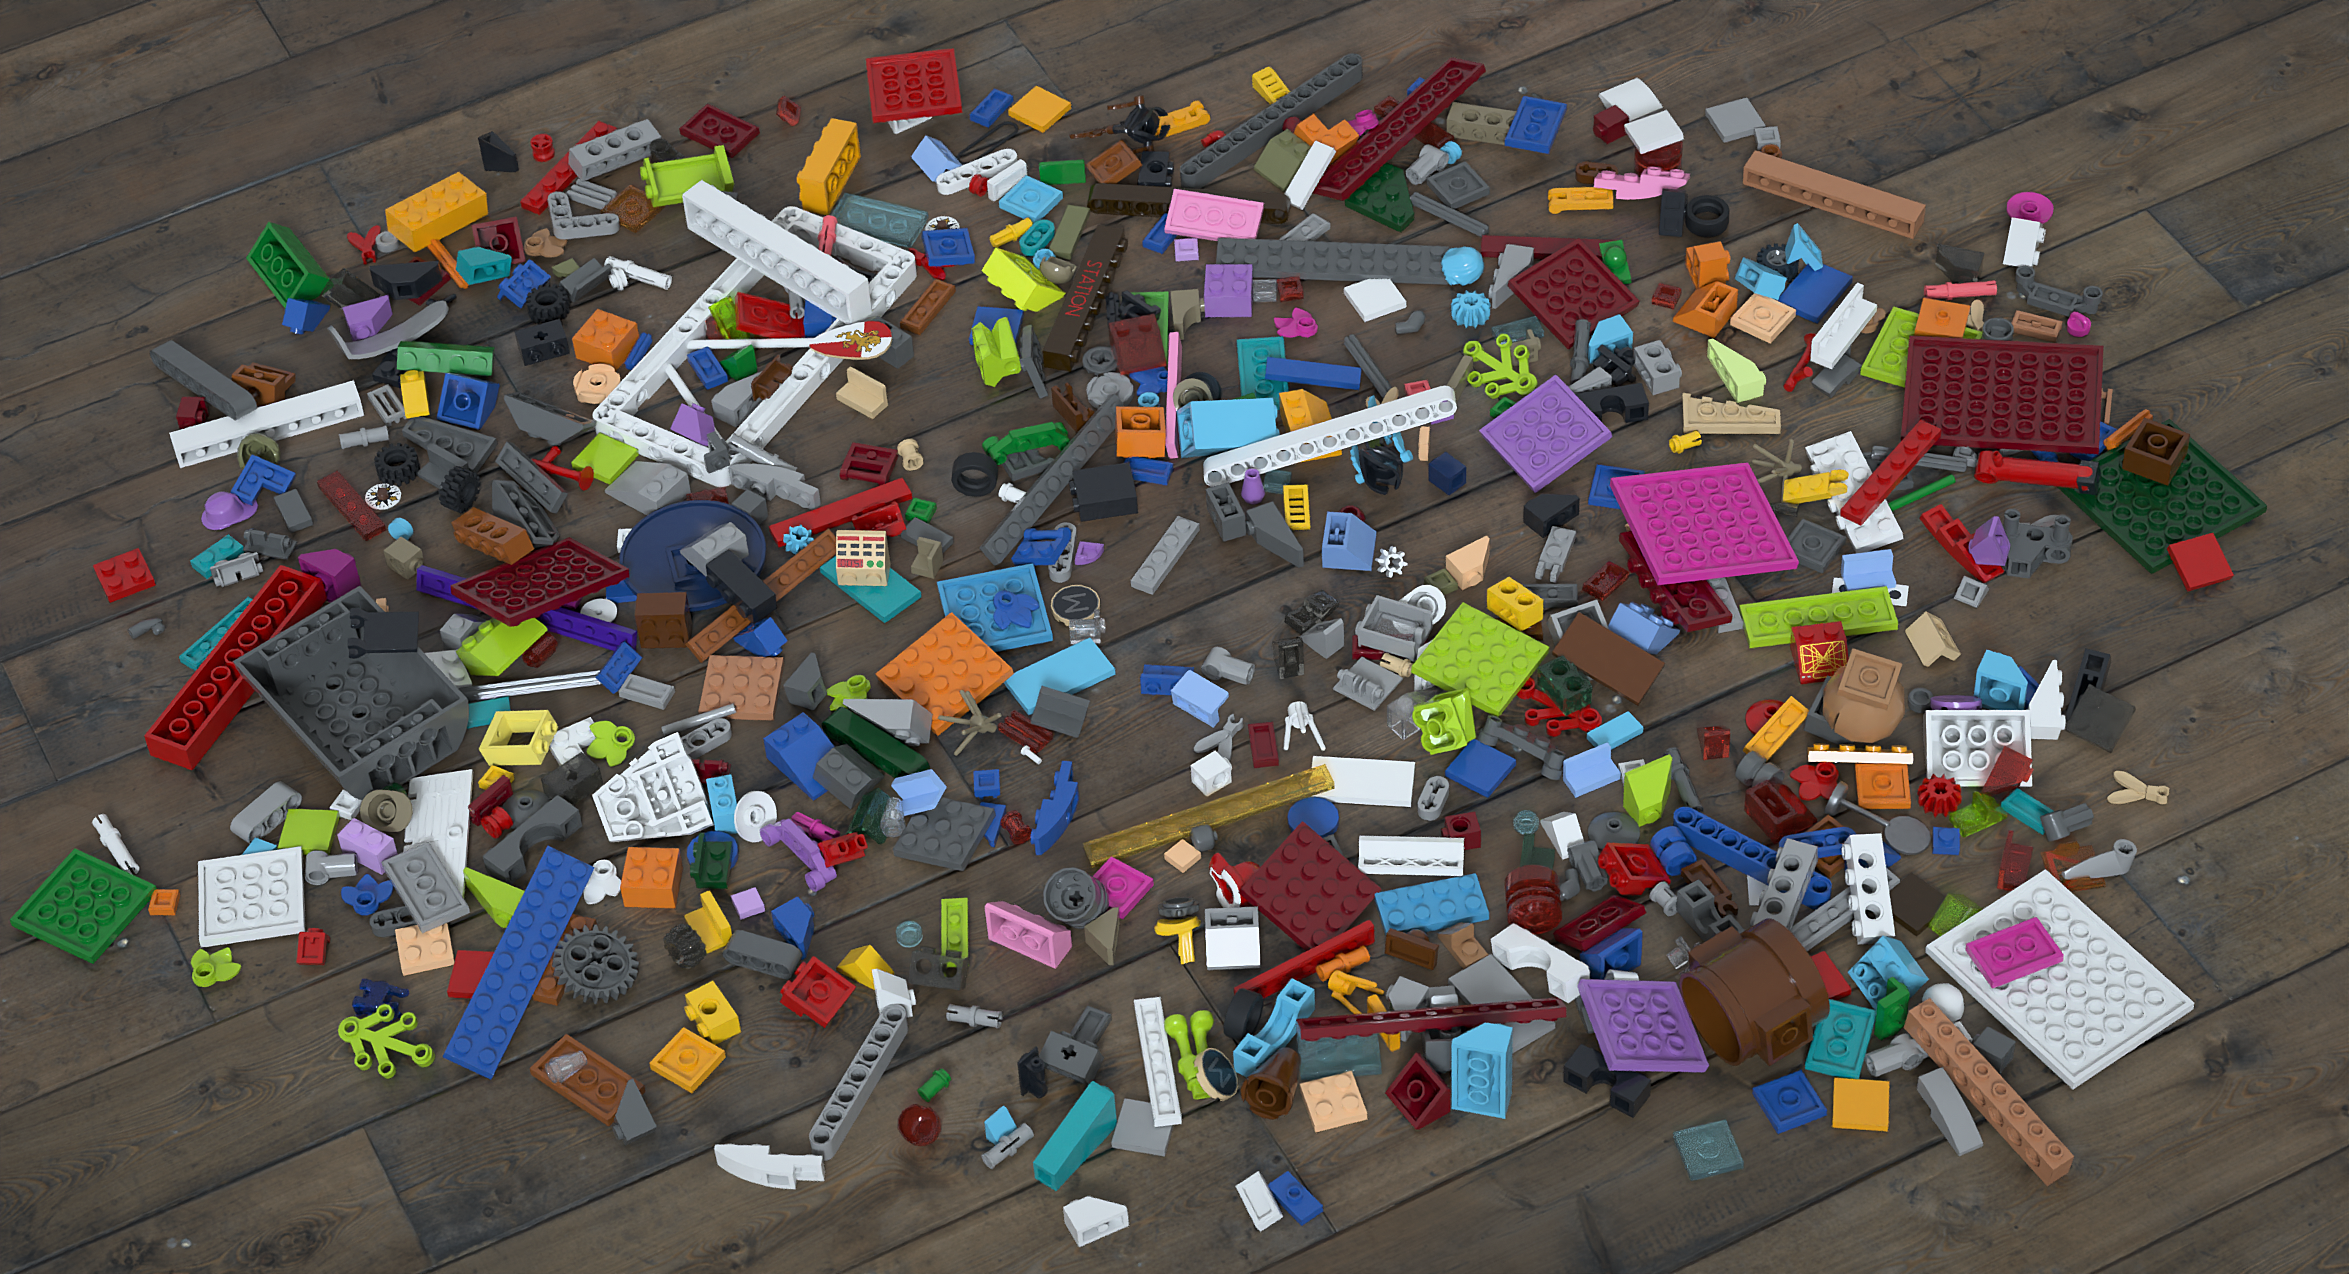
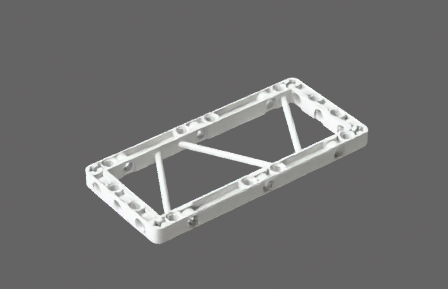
M792 206L784 208L771 221L818 249V234L822 230L823 217ZM837 223L835 229L836 242L832 246L831 255L835 257L838 255L850 260L853 264L873 272H879L869 283L872 313L861 322L872 321L877 316L882 317L917 277L915 256L911 252ZM736 258L594 410L593 420L596 421V434L602 433L638 449V453L659 463L671 464L686 472L689 476L720 488L727 487L731 484L729 466L710 474L706 471L704 454L709 453V448L634 417L638 407L647 398L649 399L668 378L671 379L688 406L691 407L692 403L699 405L676 372V369L687 359V354L692 353L695 349H702L707 346L709 349H741L751 344L754 348L810 347L809 343L814 338L704 340L706 338L705 335L714 326H717L735 307L737 292L747 294L764 276L761 272ZM836 319L825 332L847 326V324ZM809 349L793 367L792 375L783 384L779 383L780 387L771 398L763 400L734 433L763 449L843 359L827 357ZM715 428L716 433L718 434V436L720 437V439H722L721 435L718 433V431H717L716 428ZM731 435V436L728 438V440L726 441L727 444L729 443V441H730L732 435ZM729 447L728 457L730 465L749 464L752 459Z

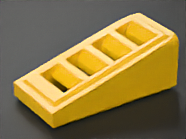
M1266 67L1252 75V87L1270 105L1278 101L1276 99L1290 93L1271 67Z
M1283 485L1284 515L1287 525L1291 530H1310L1308 485ZM1296 498H1302V499H1303V500H1300V501H1289V499H1296ZM1303 505V508H1290V506ZM1290 513H1304V515L1290 516ZM1290 520H1304L1305 523H1291Z

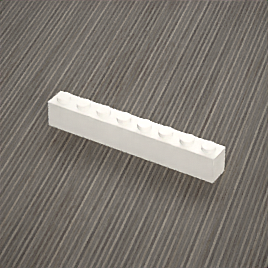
M353 380L258 407L236 421L227 416L169 434L179 466L183 468L238 452L242 439L249 434L261 433L277 441L364 416V412Z

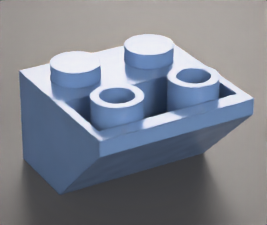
M1327 512L1322 543V567L1372 571L1377 532L1352 513Z
M1630 602V604L1620 603L1608 625L1610 631L1649 654L1655 655L1680 632V629L1673 626L1674 622L1670 619L1664 618L1663 615L1659 617L1653 614L1655 610L1643 603L1639 605L1634 602Z

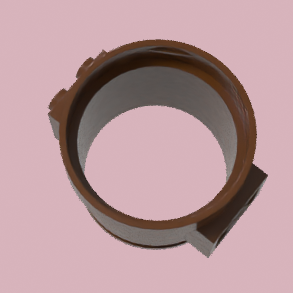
M1766 918L1740 934L1731 926L1717 933L1703 944L1695 946L1688 952L1690 971L1682 974L1679 980L1683 1003L1701 1037L1712 1051L1729 1065L1738 1066L1745 1062L1747 1058H1752L1758 1054L1768 1066H1771L1812 1041V1027L1827 1019L1829 1015L1830 1004L1827 990L1816 965L1799 940L1785 926L1774 919Z

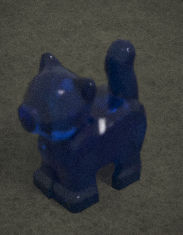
M362 979L359 989L364 990L363 997L355 996L352 1002L356 1015H372L376 1013L380 1005L387 1004L394 1010V1018L389 1022L401 1018L403 1014L399 1010V1002L390 1001L393 995L399 998L408 997L409 990L389 985L386 981ZM384 1010L382 1012V1017L387 1016L389 1014V1010Z

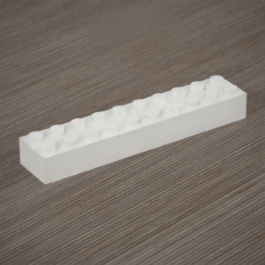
M702 180L682 194L689 230L847 325L860 323L872 313L869 282L863 274L855 272L846 264L838 262L829 254L823 253L814 245L808 244L797 235L791 234L780 225L766 219L762 214L754 212L747 205L739 203L730 195L724 194L715 186L709 185Z

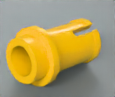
M1695 430L1681 436L1673 435L1672 439L1669 440V446L1673 453L1677 452L1680 454L1685 449L1701 445L1702 440H1696L1701 438V436Z

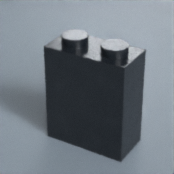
M1130 462L1072 471L1073 481H1069L1070 494L1076 496V498H1072L1074 513L1079 512L1081 522L1138 513L1137 495Z

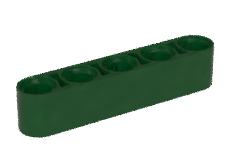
M839 707L821 723L822 729L827 736L841 745L847 744L865 760L894 778L930 770L928 761L922 755L844 707Z

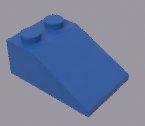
M804 712L763 738L767 759L813 801L828 791L813 779L817 762L834 745L822 729Z

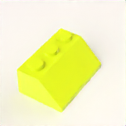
M995 248L981 270L988 276L987 280L991 284L1002 289L1001 293L1015 300V306L1023 311L1029 309L1038 312L1065 295L1064 291L1055 283L1048 281L1041 271L1027 258L999 248Z

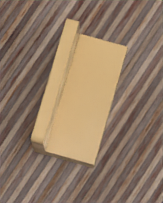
M852 367L847 369L848 383L836 393L837 400L871 419L875 418L888 406L885 385Z
M1928 612L1922 614L1905 630L1924 666L1929 667L1941 655L1953 661L1961 655L1943 621Z

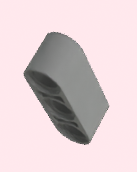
M276 782L236 815L231 822L230 830L249 844H251L254 838L263 839L286 819L288 809H297L300 806L302 796L284 782Z

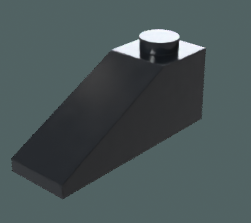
M2085 648L2066 714V722L2090 728L2111 665V654Z

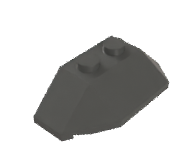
M521 392L506 394L504 397L518 428L528 432V435L531 437L546 439L551 445L559 446L561 443L571 441L596 426V421L592 419L590 420Z
M493 480V516L526 529L534 548L553 545L559 539L560 533L542 506L528 493L520 490L517 483L514 481Z

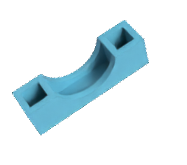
M1294 979L1288 982L1277 996L1272 1015L1264 1028L1254 1036L1248 1033L1233 1051L1235 1072L1248 1077L1276 1051L1286 1047L1297 1033L1296 1019L1309 1018L1315 1010V990Z

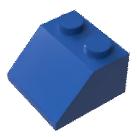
M445 373L436 419L481 430L495 408L500 384L461 374Z
M1622 928L1585 952L1583 951L1580 954V962L1585 963L1589 967L1590 979L1605 980L1606 973L1610 969L1630 972L1640 966L1643 932L1639 928Z

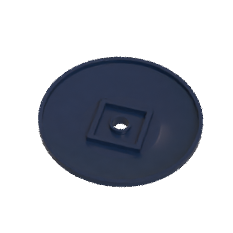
M691 500L665 506L644 517L626 536L620 551V564L629 568L630 577L624 579V581L636 596L637 593L687 592L690 612L718 607L727 603L722 597L721 592L717 588H712L708 584L706 576L694 565H689L690 562L680 554V550L716 527L731 522L746 535L749 555L741 561L759 577L766 561V543L763 532L751 516L726 503L710 500Z

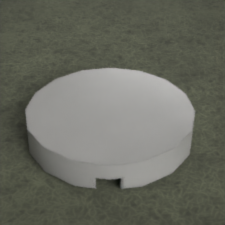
M1108 372L1099 378L1098 376L1094 377L1088 383L1086 393L1088 402L1096 409L1112 394H1116L1122 403L1128 406L1133 400L1134 388L1127 376Z

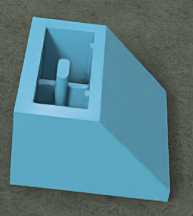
M1884 935L1848 971L1851 978L1875 1010H1877L1878 1001L1886 997L1887 981L1890 977L1893 976L1899 983H1903L1910 992L1909 998L1929 980L1904 944L1899 940Z

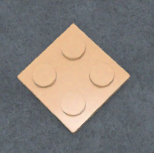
M1754 293L1731 317L1730 325L1771 344L1796 317V309L1772 298Z
M448 923L424 933L420 931L417 925L395 930L403 976L454 965L455 960Z
M1352 1071L1300 1084V1092L1315 1132L1367 1120V1111Z

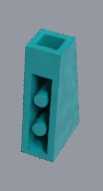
M1094 1081L1089 1084L1033 1161L1035 1179L1057 1191L1116 1128L1115 1097L1108 1087L1101 1086Z

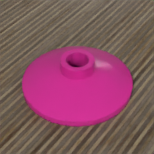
M2023 192L2009 199L2006 210L2011 219L2018 218L2043 224L2052 217L2054 208L2052 202L2047 197L2034 192Z

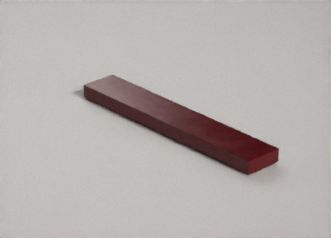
M1482 235L1481 255L1482 257L1499 258L1500 253H1504L1506 244L1534 248V259H1545L1577 238ZM1580 239L1601 261L1599 244L1617 241Z

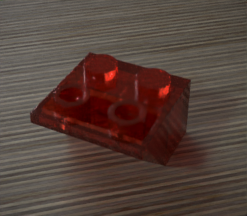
M1765 780L1746 790L1744 811L1774 844L1780 842L1787 835L1796 834L1817 823L1818 819L1787 785Z

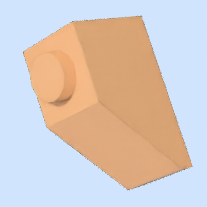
M1488 536L1446 555V569L1458 583L1461 590L1475 586L1483 581L1489 559L1490 538Z

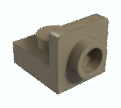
M1529 329L1526 330V340L1514 342L1510 347L1512 367L1519 365V360L1514 355V349L1519 345H1524L1529 350L1528 363L1538 361V351L1541 350V343L1539 337H1535L1532 330ZM1525 350L1519 352L1518 356H1522L1525 353Z

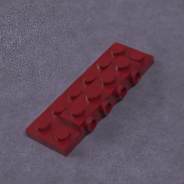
M1632 531L1620 533L1619 542L1630 555L1627 561L1629 572L1638 575L1641 588L1649 590L1652 603H1658L1661 606L1664 618L1670 619L1674 622V625L1680 623L1687 633L1732 622V613L1707 580L1657 585Z

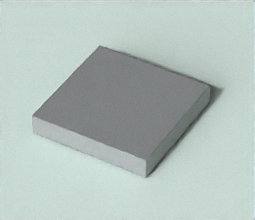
M1747 97L1705 110L1706 117L1723 143L1754 135L1755 128L1766 127Z
M1124 1099L1111 1142L1112 1148L1165 1157L1174 1125L1154 1127L1151 1103Z

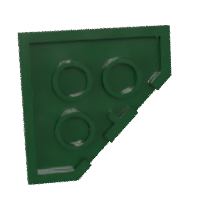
M1387 162L1369 177L1362 186L1358 187L1349 198L1345 199V207L1400 233L1414 221V211L1404 172L1402 169Z

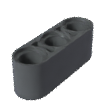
M735 930L722 952L723 957L734 965L782 979L791 978L802 958V952L794 945L743 930Z

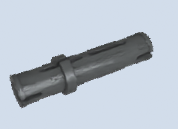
M1584 319L1576 321L1574 352L1573 358L1570 360V366L1572 367L1571 385L1584 377L1589 367L1587 356L1591 323Z
M1676 747L1667 749L1663 756L1670 754L1672 757L1671 779L1676 783L1685 807L1703 812L1704 808L1689 776L1690 770L1684 764L1679 749Z

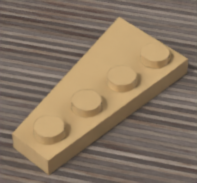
M1682 394L1683 434H1688L1695 430L1699 434L1781 433L1780 410L1750 404L1747 407H1742L1733 401H1726L1725 404L1712 401L1713 398L1703 396L1702 399L1691 398V394Z

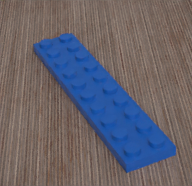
M547 846L444 1052L443 1058L488 1079H492L595 867Z

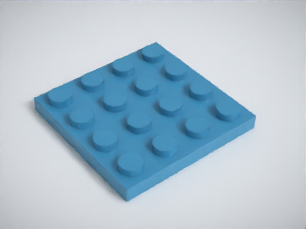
M1033 563L937 582L944 616L946 617L952 612L994 652L1053 641L1051 627ZM1007 590L1015 595L1026 594L1033 597L1038 602L1039 609L1031 612V627L1024 628L1011 623L1006 629L1001 630L993 619L996 610L993 605L995 594L999 591Z

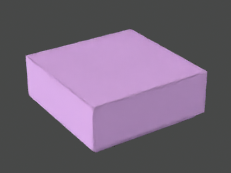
M1197 238L1174 240L1176 261L1199 260Z
M756 887L731 896L733 905L741 920L765 911L764 904Z

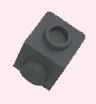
M716 431L706 434L709 453L704 454V462L708 474L730 466L727 442L724 438L720 439Z

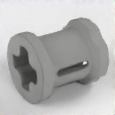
M1660 882L1651 890L1649 898L1657 902L1664 909L1663 912L1667 916H1673L1677 913V896L1670 890L1668 883Z

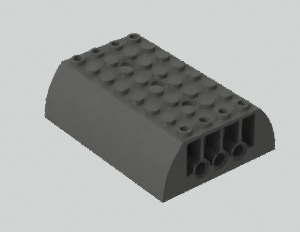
M358 586L234 660L233 663L240 675L351 796L362 801L368 793L374 790H382L391 783H398L399 785L406 783L456 752L467 729L469 704L464 694L419 647H417V652L367 653L356 659L349 658L348 639L358 638L363 641L364 626L357 629L351 628L350 609L360 608L369 613L385 612L361 586ZM332 685L339 686L338 688L333 690L329 689V687H331ZM359 713L366 714L364 717L355 718Z

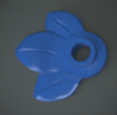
M1148 362L1146 368H1136L1129 374L1131 379L1140 383L1136 393L1137 396L1146 392H1152L1156 395L1160 392H1167L1168 371L1159 363Z
M1003 590L996 593L993 599V605L996 609L993 619L1001 630L1006 629L1011 623L1024 628L1031 627V612L1039 609V604L1033 597L1026 594L1015 595L1010 591Z
M365 874L356 887H342L341 897L345 903L353 906L357 914L370 915L377 911L380 903L390 898L393 892V884L389 880L378 885L370 875Z

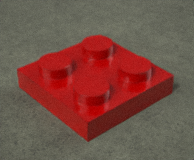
M139 548L93 565L95 574L109 603L156 586Z

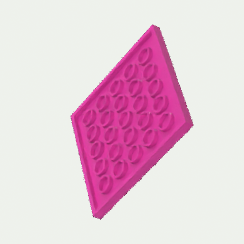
M1749 463L1611 478L1610 487L1657 585L1791 570L1798 567L1799 561Z

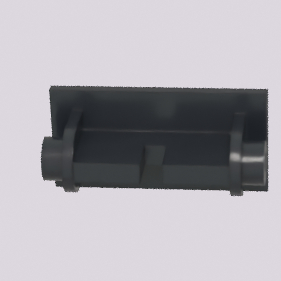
M1035 1046L1029 1053L1023 1054L1017 1063L1021 1096L1030 1092L1037 1098H1043L1048 1092L1046 1082L1044 1081L1045 1063L1039 1058L1038 1047Z

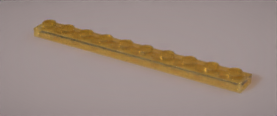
M1326 764L1082 843L1083 849L1091 868L1104 865L1111 856L1119 860L1189 837L1191 829L1196 826L1208 824L1213 829L1335 789L1334 781Z

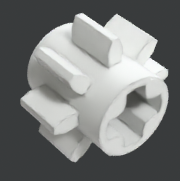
M1393 546L1390 547L1389 551L1380 549L1382 553L1380 558H1375V561L1380 564L1377 570L1379 572L1387 570L1386 576L1390 578L1393 576V572L1401 575V568L1407 565L1402 559L1405 553L1400 551L1396 554V547ZM1390 557L1394 558V559L1392 560V563L1394 564L1392 567L1389 566V564H1390L1389 558H1390Z

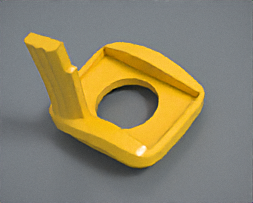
M1197 916L1175 920L1159 919L1154 926L1156 934L1162 936L1178 934L1179 936L1178 956H1180L1181 964L1195 961L1192 932L1195 927L1201 925V920Z

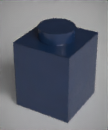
M1445 452L1429 463V481L1447 495H1451L1466 484V466Z

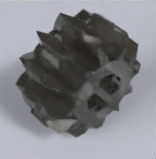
M681 923L678 926H674L663 938L664 947L668 951L669 956L681 968L690 969L695 967L707 955L706 946L701 940L702 937L688 924Z

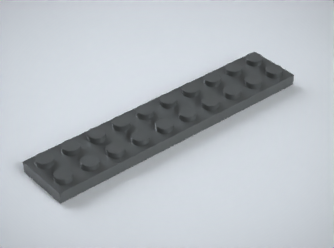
M1218 238L1216 264H1252L1253 277L1336 281L1390 279L1392 283L1448 285L1442 271L1441 260L1445 252L1449 250V246Z

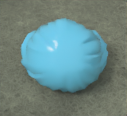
M1472 247L1451 248L1445 252L1441 260L1442 271L1446 277L1445 280H1447L1450 286L1452 284H1460L1462 286L1472 284L1480 278L1484 271L1482 255Z

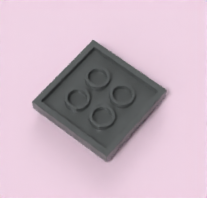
M941 797L934 809L913 814L893 848L894 856L964 871L996 816L994 808Z

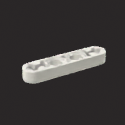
M1003 149L942 173L936 179L937 190L941 194L949 195L968 188L975 174H980L982 177L990 179L1016 163L1017 154L1012 149ZM984 166H992L988 170L982 169ZM964 174H972V176L968 178L962 177V175Z

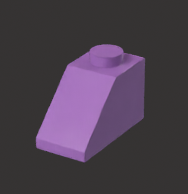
M388 295L343 307L346 323L353 342L376 335L393 315Z
M683 403L681 404L670 428L707 447L706 434L715 431L713 417L704 413L705 408L692 403L691 407Z
M1994 516L1976 529L1974 538L1969 542V552L1972 554L1976 564L2005 566L2011 545L1999 517Z

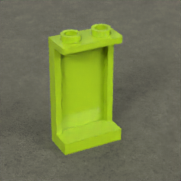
M724 145L715 146L714 154L652 164H650L649 158H644L643 167H640L641 179L646 180L647 184L645 186L646 197L651 199L653 207L683 203L682 194L701 180L715 186L719 191L733 192L734 181Z

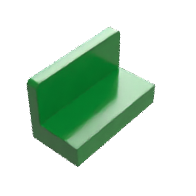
M1084 160L1039 163L1040 182L1044 184L1086 183Z

